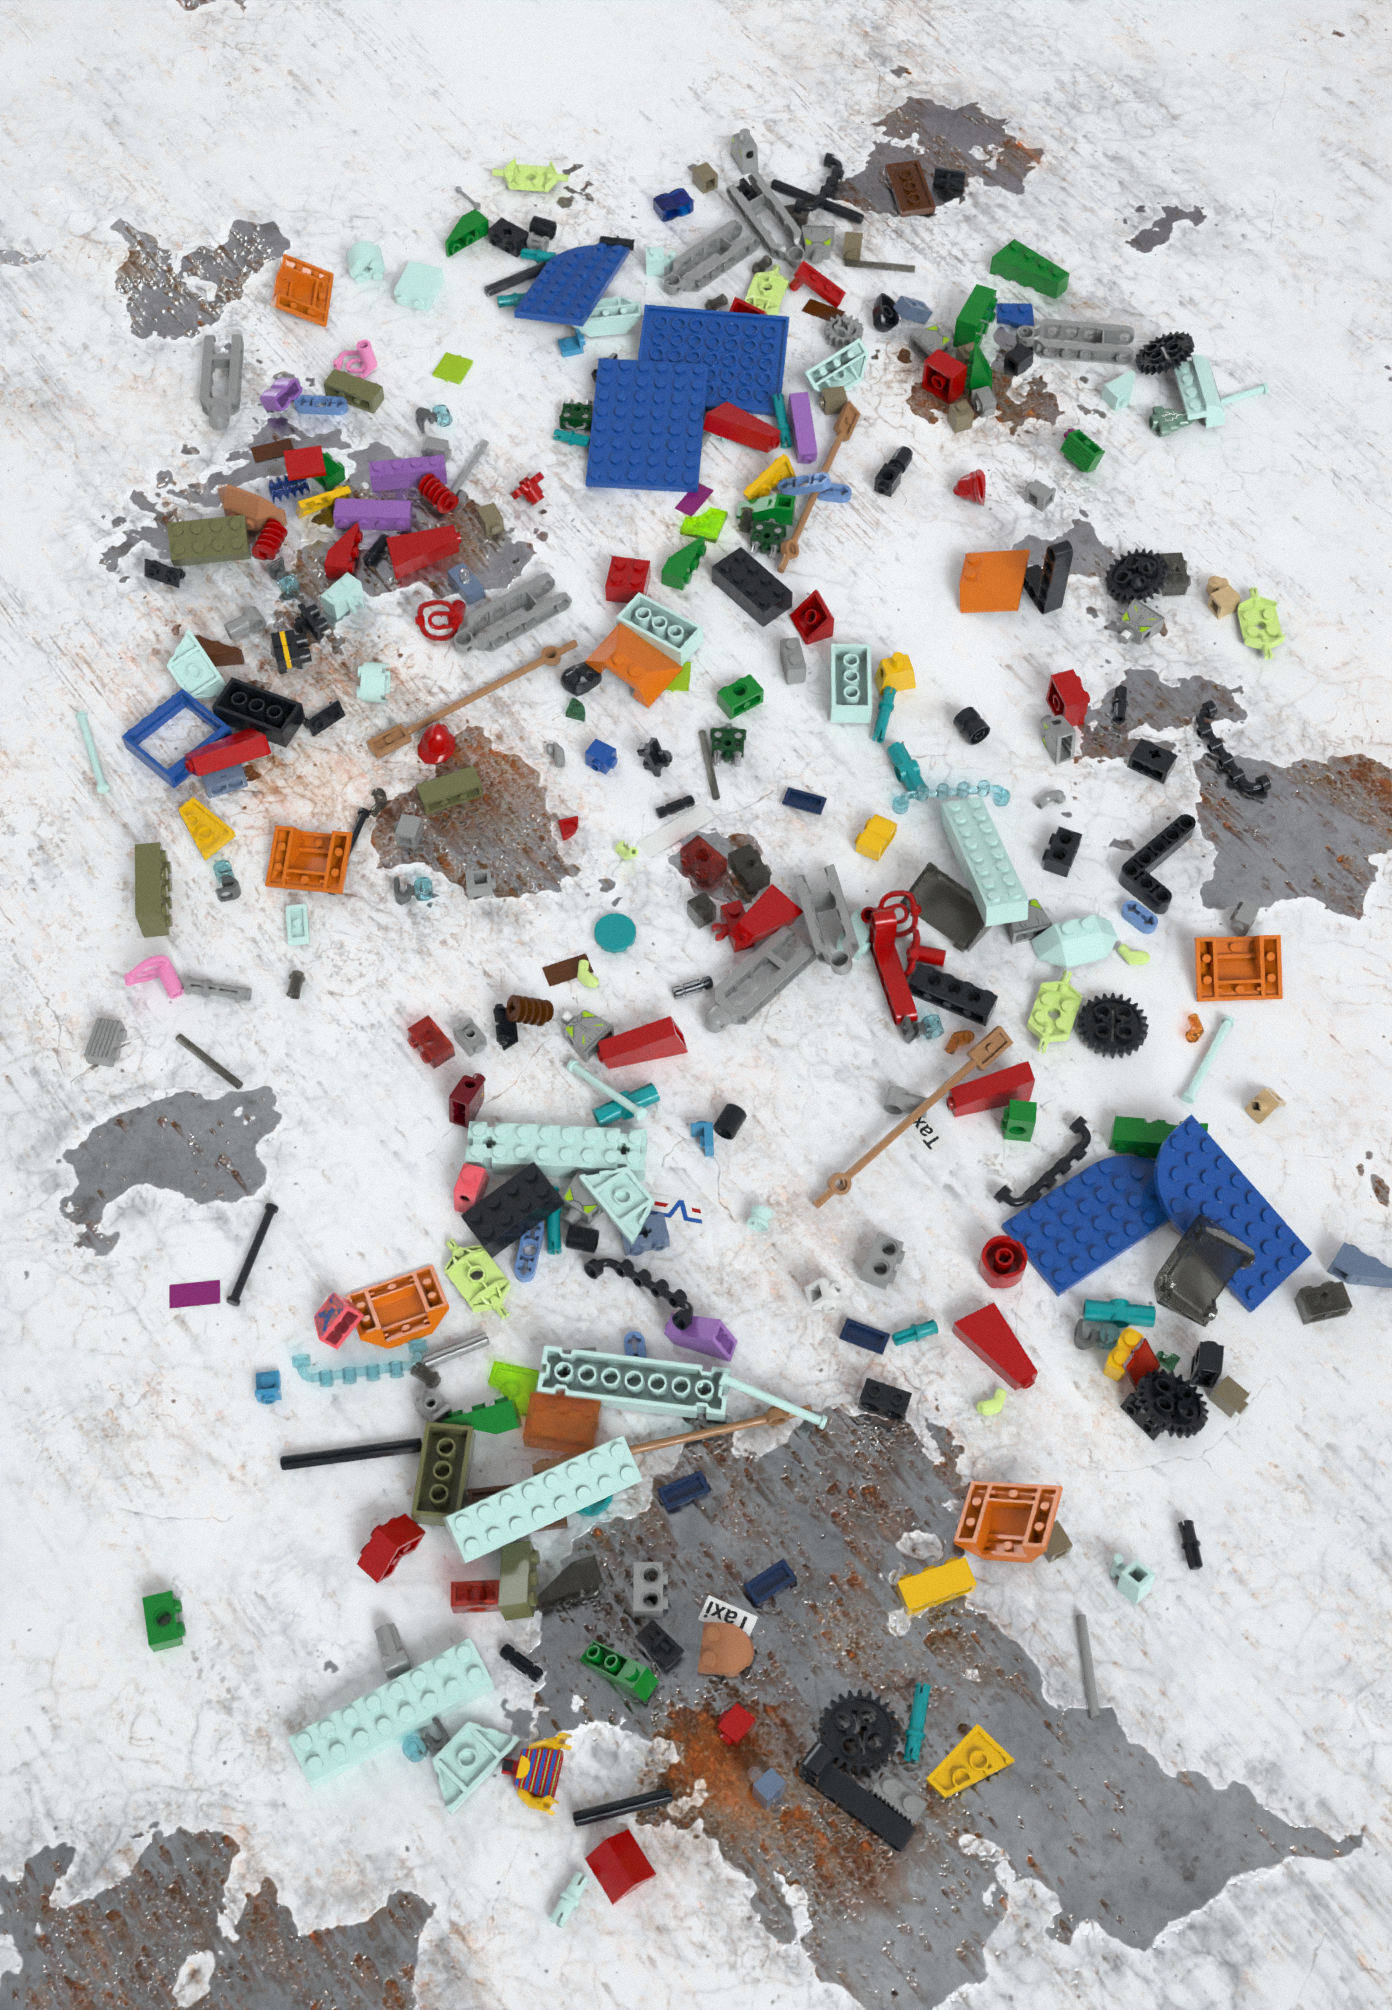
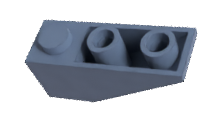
M1346 1242L1343 1243L1327 1270L1329 1274L1347 1284L1392 1288V1268L1382 1264L1376 1257L1368 1256L1361 1252L1355 1245L1347 1244Z

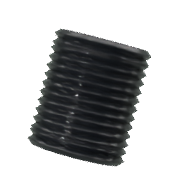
M534 216L531 219L529 233L534 232L541 237L547 236L550 241L555 237L557 230L556 221Z
M732 1103L727 1104L713 1125V1129L719 1136L725 1139H734L747 1118V1114L741 1107Z
M571 1224L566 1236V1249H575L594 1254L598 1245L599 1230Z

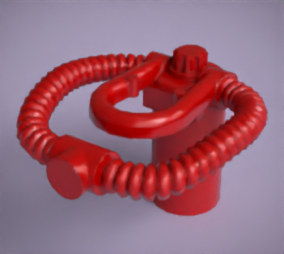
M440 599L426 601L419 605L415 623L420 627L422 634L426 638L434 641L449 640L455 636L460 628L459 625L463 622L466 605L461 600H455L452 603ZM443 605L449 609V611H434L428 617V623L431 628L435 630L452 628L449 634L443 636L432 635L426 630L423 610L426 607ZM434 616H447L448 624L435 625L432 622V618Z
M906 890L890 891L880 899L877 908L865 907L862 910L861 919L863 922L870 924L871 913L902 908L904 910V917L897 920V924H903L909 917V910L906 905L897 903L887 907L883 906L891 897H907L910 901L912 924L906 930L896 932L895 938H902L911 934L913 929L917 928L918 915L922 912L921 906L916 903L914 895Z
M917 928L913 929V941L906 951L908 965L904 971L905 976H909L913 972L916 962L943 967L946 950L920 945L921 937Z

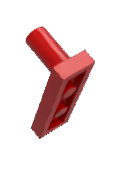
M804 260L794 274L795 278L789 283V288L792 291H797L805 284L835 308L840 305L846 294L845 291Z

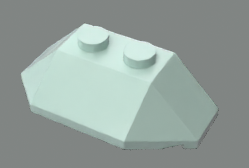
M624 297L602 298L583 327L571 326L579 328V331L589 337L626 333L643 318L641 302H634Z
M859 338L803 374L812 389L819 393H822V389L844 386L846 391L862 381L869 353Z
M1090 915L1054 924L1032 939L1031 944L1038 960H1045L1051 964L1069 968L1106 959L1117 942L1118 937L1110 920L1097 915Z

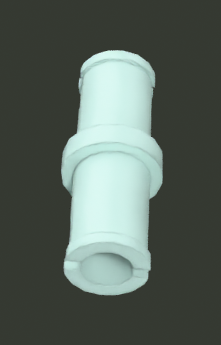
M577 1871L574 1873L565 1892H561L559 1896L560 1901L549 1917V1920L554 1924L561 1914L556 1924L560 1928L564 1927L573 1908L578 1907L580 1903L578 1899L590 1881L588 1877L584 1876L578 1885L583 1874Z

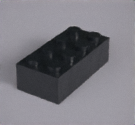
M742 547L712 566V582L762 627L792 607L793 592Z
M231 677L212 705L213 713L228 726L241 731L252 728L265 734L267 741L285 748L305 720L302 703Z
M533 1161L463 1213L461 1217L490 1257L493 1258L565 1203L557 1190Z

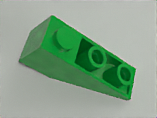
M477 209L463 215L445 241L447 257L452 256L489 234L488 219Z
M974 342L973 350L969 351V362L971 364L967 366V375L970 376L966 377L965 388H968V396H971V390L989 386L992 390V369L979 345Z
M773 494L739 502L736 519L769 521L772 518L778 524L792 526L796 496Z
M701 536L668 558L661 571V584L683 591L686 584H689L692 579V572L697 570L700 557H703L706 553L707 546L705 545L704 536Z
M508 1396L495 1399V1405L486 1407L485 1403L472 1406V1411L463 1414L462 1409L449 1413L450 1418L443 1420L446 1424L473 1426L474 1430L492 1434H499L522 1427L516 1400H508Z
M594 1639L580 1658V1662L643 1702L647 1701L659 1682L648 1667Z

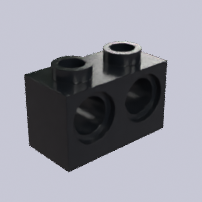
M1059 826L1056 834H1051L1048 845H1051L1050 849H1045L1042 861H1045L1043 870L1067 878L1083 834Z
M1214 1341L1200 1342L1192 1357L1190 1385L1213 1389L1222 1373L1223 1345H1218Z
M867 1378L859 1399L858 1409L903 1424L912 1393Z

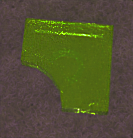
M709 507L702 515L686 516L680 528V534L696 539L704 536L705 541L716 544L728 517V511Z
M494 1361L488 1384L498 1389L503 1397L508 1396V1400L515 1399L519 1415L528 1417L540 1371Z

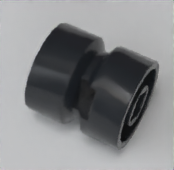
M967 707L961 710L953 720V724L961 733H964V737L970 745L980 743L990 733L991 728L974 707Z

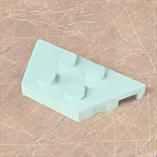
M190 629L186 630L185 636L181 643L178 644L173 657L170 658L166 666L181 689L183 688L195 699L218 697L227 683Z
M628 1167L617 1168L614 1171H599V1174L588 1176L581 1174L579 1176L581 1184L631 1245L634 1244L655 1204L653 1197Z
M467 1722L436 1754L432 1762L447 1811L450 1815L461 1806L521 1742L519 1737L503 1734L498 1730L484 1728L478 1724Z

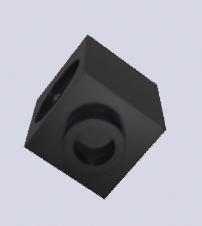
M885 463L875 477L874 491L891 497L901 483L902 469Z

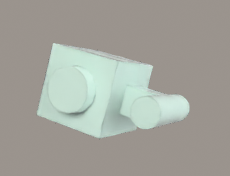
M646 247V276H664V267H669V270L672 272L676 252L670 251L669 256H664V247Z
M1115 1554L1110 1576L1113 1578L1119 1577L1117 1590L1136 1605L1151 1591L1155 1573L1137 1559L1127 1566L1123 1563V1556Z

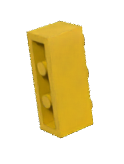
M953 1557L946 1560L942 1566L936 1567L931 1565L924 1568L920 1574L913 1576V1573H909L900 1577V1581L897 1582L895 1589L906 1616L975 1591L977 1583L966 1557L961 1559Z

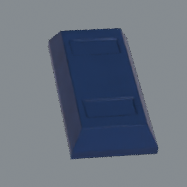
M788 787L782 804L821 815L827 798Z
M847 1318L839 1339L883 1355L890 1334Z
M701 1470L657 1489L666 1511L711 1492Z
M783 1558L743 1586L758 1606L795 1581L797 1577Z

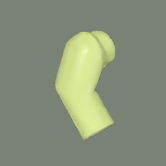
M624 840L619 841L615 845L616 853L624 860H630L638 855V849L636 847L629 848L628 843L624 844Z
M997 1388L993 1399L979 1401L976 1406L978 1413L985 1416L999 1413L1004 1404L1007 1391Z

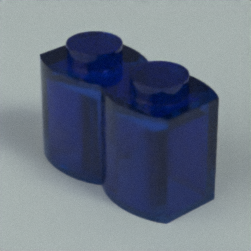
M678 188L669 194L663 193L653 198V209L662 222H668L678 216L682 217L693 212L694 201L684 188Z

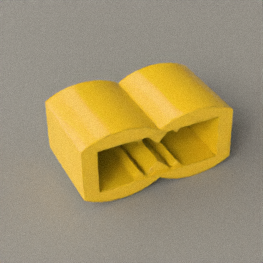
M875 814L872 819L869 818L866 821L864 832L857 835L854 842L856 844V852L878 862L896 835L898 824Z
M1127 1327L1120 1334L1115 1348L1110 1352L1103 1368V1374L1116 1382H1120L1126 1376L1132 1361L1138 1355L1144 1335Z

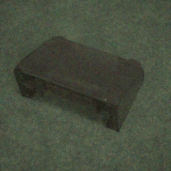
M931 862L927 864L909 889V892L914 895L916 903L922 909L918 917L955 942L953 946L962 953L965 950L969 952L993 927L985 926L971 891L950 878L946 873H943ZM903 897L900 903L906 905L909 910V916H911L910 901L907 897Z
M1199 1214L1155 1277L1154 1290L1157 1303L1206 1327L1209 1321H1213L1218 1313L1215 1300L1237 1269L1245 1270L1253 1265L1255 1261L1254 1250L1211 1218Z

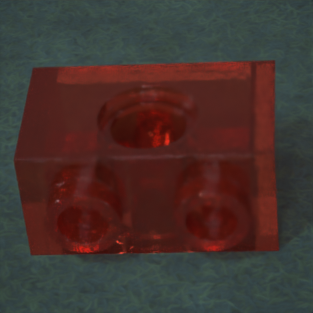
M699 835L680 849L682 865L687 869L690 868L699 880L705 881L708 885H711L727 871V859Z
M429 1015L407 1029L409 1045L413 1049L417 1048L422 1061L426 1065L429 1063L433 1069L455 1056L453 1044ZM427 1042H434L431 1045H426Z
M500 1580L451 1582V1609L453 1613L500 1611L498 1608Z

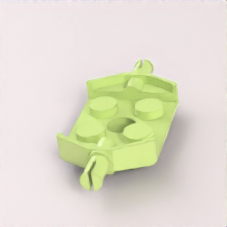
M514 158L505 169L493 168L492 171L493 176L503 177L508 188L514 190L549 192L555 184H558V181L568 182L569 179L568 174L557 173L552 161H550V167L516 164V159Z
M775 264L770 272L755 273L744 300L766 311V315H779L780 304L786 289L789 288V280L778 274L781 267L777 265L776 268Z
M1251 587L1249 589L1251 598L1240 603L1237 608L1244 644L1260 649L1264 652L1265 660H1270L1273 658L1271 649L1282 644L1285 639V635L1282 636L1276 611L1278 603L1260 597L1257 587ZM1256 625H1260V626H1262L1264 629L1260 630V629H1258V628L1255 627V626H1256Z
M1067 970L1063 971L1061 981L1045 982L1040 985L1026 1026L1028 1030L1039 1038L1038 1052L1042 1048L1041 1053H1045L1050 1042L1067 1041L1069 1039L1083 997L1069 984L1072 976L1070 971L1067 978ZM1056 1012L1059 1017L1053 1019L1049 1017L1048 1013Z
M453 1238L450 1239V1242L448 1240L445 1245L452 1252V1257L446 1265L444 1273L470 1305L472 1312L495 1310L502 1320L505 1319V1316L506 1318L509 1317L510 1313L503 1306V1301L511 1288L510 1282L484 1247L477 1245L462 1248L457 1245ZM475 1271L483 1273L482 1278L479 1280H473L470 1276Z

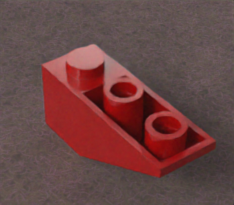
M355 523L328 550L324 563L326 578L340 579L347 572L349 574L354 573V560L358 558V546L363 541V532L360 531L359 523Z

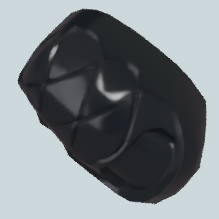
M881 293L875 299L872 315L874 328L879 332L885 333L898 325L899 314L893 308L895 301L888 295Z
M581 662L566 669L562 673L560 681L566 691L578 697L595 688L602 681V673H598L585 662Z

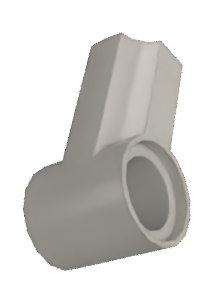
M251 606L243 611L242 616L224 624V627L230 639L233 640L250 631H262L266 627L267 622L259 610Z
M890 1086L883 1108L886 1112L895 1115L902 1114V1112L911 1114L927 1098L910 1094L900 1086ZM927 1111L921 1117L925 1118Z
M395 1623L385 1624L374 1630L382 1653L380 1657L387 1678L410 1670L411 1665L406 1650L402 1647Z

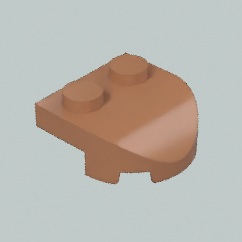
M704 1622L698 1672L700 1674L724 1675L727 1678L739 1676V1673L752 1663L754 1657V1644L745 1631L734 1624Z

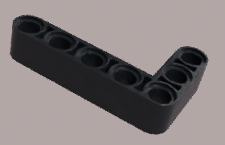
M1068 540L1047 547L1043 570L1038 564L1026 569L1023 587L1041 614H1046L1062 607L1073 557V549Z
M1183 814L1179 816L1122 866L1119 875L1120 885L1156 914L1167 912L1172 899V893L1150 873L1192 837L1196 821L1191 815Z
M815 1742L800 1763L798 1772L800 1778L894 1850L902 1852L916 1829L908 1821L833 1766V1753L821 1743Z

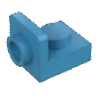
M579 328L575 329V336L558 340V347L562 358L583 354V345H586L584 334H580Z
M698 1121L691 1123V1137H700V1148H705V1156H714L713 1122Z
M279 1370L256 1373L255 1397L258 1403L273 1404L277 1400H282L281 1374Z

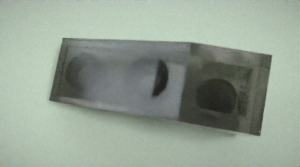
M595 1555L571 1562L537 1596L538 1605L534 1606V1612L538 1610L541 1613L553 1609L554 1605L560 1603L568 1605L577 1601L579 1597L598 1595L600 1590L604 1589V1583Z

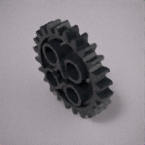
M1177 331L1174 334L1170 332L1167 336L1163 334L1161 338L1155 337V341L1150 340L1149 345H1143L1144 349H1140L1139 354H1136V365L1141 373L1145 372V375L1149 373L1154 375L1156 372L1160 375L1162 371L1167 373L1170 368L1174 370V366H1181V362H1186V358L1192 356L1191 353L1194 352L1193 348H1195L1192 336H1189V333L1185 334L1184 331L1180 334ZM1161 347H1164L1165 352H1166V354H1167V356H1168L1169 359H1166V358H1165V355H1164V353H1163Z
M1145 548L1141 552L1135 549L1134 553L1128 550L1127 556L1120 554L1121 559H1114L1115 565L1110 564V570L1106 571L1107 577H1105L1110 596H1114L1115 600L1120 599L1122 604L1127 600L1128 605L1134 599L1143 600L1144 603L1147 602L1146 598L1148 597L1154 599V593L1160 594L1159 588L1165 589L1164 583L1168 582L1167 576H1169L1168 566L1164 557H1160L1159 553L1154 554L1152 549L1147 553Z
M1103 993L1102 999L1096 995L1093 1001L1088 1000L1087 1005L1082 1006L1077 1027H1079L1078 1035H1083L1082 1042L1088 1041V1049L1093 1046L1095 1047V1054L1102 1051V1057L1110 1053L1112 1059H1114L1115 1054L1123 1058L1124 1052L1131 1056L1133 1050L1137 1052L1139 1045L1143 1046L1148 1034L1149 1024H1146L1147 1016H1142L1144 1009L1137 1010L1138 1003L1130 1004L1131 998H1128L1126 1001L1123 1000V994L1119 998H1115V994L1112 993L1111 997L1108 998ZM1111 1010H1114V1020H1113V1028L1115 1029L1114 1034H1113L1114 1042L1111 1041V1033H1112V1023H1111L1112 1011H1111Z
M1156 1369L1152 1373L1148 1371L1145 1376L1141 1377L1135 1387L1136 1393L1134 1397L1138 1399L1135 1404L1142 1406L1139 1413H1146L1147 1416L1144 1420H1152L1153 1428L1159 1426L1160 1433L1167 1430L1170 1437L1174 1433H1176L1179 1439L1183 1435L1186 1438H1189L1191 1435L1195 1436L1205 1426V1422L1208 1420L1206 1415L1209 1410L1205 1408L1207 1402L1201 1401L1204 1395L1195 1392L1198 1387H1191L1189 1385L1190 1380L1183 1381L1181 1374L1175 1377L1172 1370L1169 1374L1166 1373L1165 1369H1162L1160 1373Z
M861 1689L858 1690L857 1696H853L851 1690H848L846 1699L840 1693L838 1695L839 1703L831 1699L830 1705L832 1709L825 1707L823 1712L827 1717H820L819 1720L821 1724L825 1725L818 1728V1733L825 1735L819 1739V1743L827 1744L825 1747L834 1755L833 1761L838 1760L837 1769H840L843 1765L847 1766V1774H849L852 1768H855L856 1774L859 1776L861 1768H864L869 1775L871 1766L879 1771V1762L881 1761L887 1765L889 1760L886 1755L894 1757L895 1751L891 1747H898L899 1742L893 1739L900 1736V1731L893 1729L899 1725V1721L891 1720L896 1712H887L889 1702L881 1705L880 1695L875 1700L871 1699V1691L864 1697ZM852 1710L857 1712L860 1731H864L862 1741L866 1754H862L859 1735L854 1733L856 1722ZM869 1711L874 1715L875 1720L866 1722L861 1714ZM846 1717L851 1724L846 1728L840 1727L837 1719ZM875 1736L880 1739L881 1745L879 1747H872L869 1745L868 1739ZM846 1742H852L856 1745L857 1750L853 1753H848L844 1750L843 1745Z

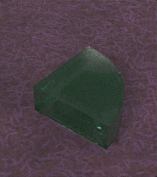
M572 697L565 712L566 717L585 722L586 713L584 705Z
M1158 1351L1153 1358L1154 1361L1169 1371H1174L1181 1359L1174 1353L1167 1355L1163 1351Z

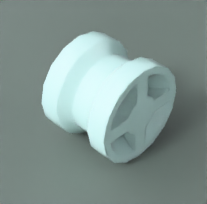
M752 1206L750 1210L751 1217L748 1218L746 1225L758 1232L768 1231V1221L772 1219L773 1212L764 1206Z

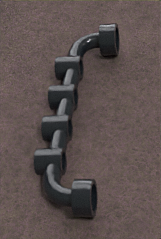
M827 152L825 155L823 166L831 168L834 165L835 167L831 175L827 177L825 185L821 186L819 194L814 198V202L807 205L805 200L797 198L794 205V213L802 214L803 211L812 212L818 207H825L827 198H831L833 189L837 188L838 181L842 180L844 176L843 165L838 159L834 158V154Z
M1212 700L1202 703V709L1196 714V722L1199 726L1196 728L1197 735L1201 739L1207 737L1209 740L1207 743L1209 752L1211 754L1217 752L1220 756L1217 758L1219 766L1222 769L1228 767L1231 771L1228 773L1229 780L1233 784L1239 782L1247 790L1265 792L1271 789V782L1265 774L1256 777L1254 783L1249 782L1245 778L1244 771L1235 764L1232 754L1227 753L1221 739L1215 736L1211 725L1204 720L1205 715L1210 718L1217 714L1215 703Z
M1080 1116L1071 1124L1069 1129L1075 1135L1080 1132L1082 1140L1064 1157L1059 1159L1049 1171L1045 1172L1034 1185H1031L1019 1198L1012 1197L1010 1195L1012 1190L1007 1185H1004L993 1198L1000 1204L1004 1201L1013 1207L1023 1206L1028 1201L1032 1204L1035 1203L1042 1196L1041 1189L1046 1187L1049 1190L1058 1181L1055 1177L1059 1173L1063 1176L1067 1174L1073 1167L1070 1163L1074 1159L1078 1162L1081 1161L1088 1153L1085 1151L1091 1141L1090 1131L1086 1127L1088 1122Z
M612 1258L591 1259L584 1265L586 1274L592 1279H596L603 1274V1268L610 1267L616 1271L618 1276L622 1278L626 1276L633 1280L637 1287L641 1288L644 1286L649 1289L654 1297H663L668 1300L673 1308H682L672 1316V1322L679 1330H685L692 1324L691 1317L693 1316L694 1309L687 1301L686 1293L681 1289H677L674 1293L669 1291V1284L664 1279H659L656 1283L653 1282L650 1272L646 1269H642L639 1272L634 1271V1265L629 1259H624L621 1263Z

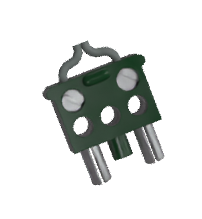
M569 398L567 403H563L562 413L559 416L560 428L571 429L575 432L577 430L591 431L592 401L589 400L588 404V400H586L585 405L581 402L573 404L574 400L571 399L570 401Z
M772 518L769 521L754 520L750 538V555L753 556L754 552V556H756L758 549H761L760 552L766 554L767 550H769V558L775 559L776 553L780 552L781 544L786 537L787 527L776 523L775 519Z
M726 723L725 726L719 728H711L710 739H712L711 756L714 757L713 765L716 766L717 757V766H720L721 757H724L725 762H730L731 757H734V766L736 767L738 757V767L741 766V758L744 757L746 730L733 727L732 723Z

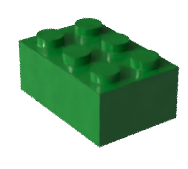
M976 284L956 319L953 347L957 348L971 342H975L980 346L983 334H987L989 323H993L996 316L994 309L998 302L996 298L997 290Z

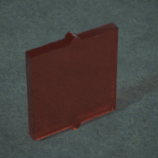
M1141 1338L1122 1365L1134 1388L1141 1377L1145 1376L1148 1371L1152 1373L1154 1369L1158 1371L1161 1367L1146 1338Z

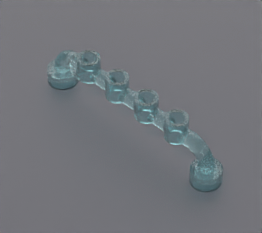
M987 780L979 781L978 786H970L969 783L962 781L958 783L956 788H949L948 784L940 783L937 789L930 790L928 786L922 784L917 787L916 791L905 792L894 798L892 809L897 814L906 813L909 808L908 800L917 799L921 802L933 797L945 800L948 796H958L964 799L968 795L973 794L986 797L989 793H994L993 801L996 805L1006 806L1010 800V793L1000 785H990Z
M414 1339L408 1342L409 1352L414 1353L413 1358L409 1361H392L388 1364H368L365 1367H345L342 1370H322L319 1373H310L306 1368L311 1366L310 1355L298 1354L291 1357L292 1367L297 1368L298 1374L303 1380L319 1382L320 1387H331L334 1385L333 1380L343 1379V1384L357 1383V1377L366 1376L367 1381H377L381 1379L380 1374L390 1373V1378H400L404 1376V1371L414 1369L420 1364L423 1352L427 1351V1340Z

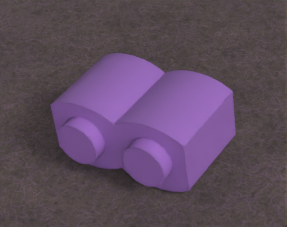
M281 377L272 384L270 389L262 393L259 400L265 410L284 411L290 405L291 400H295L302 393L303 389L297 378Z

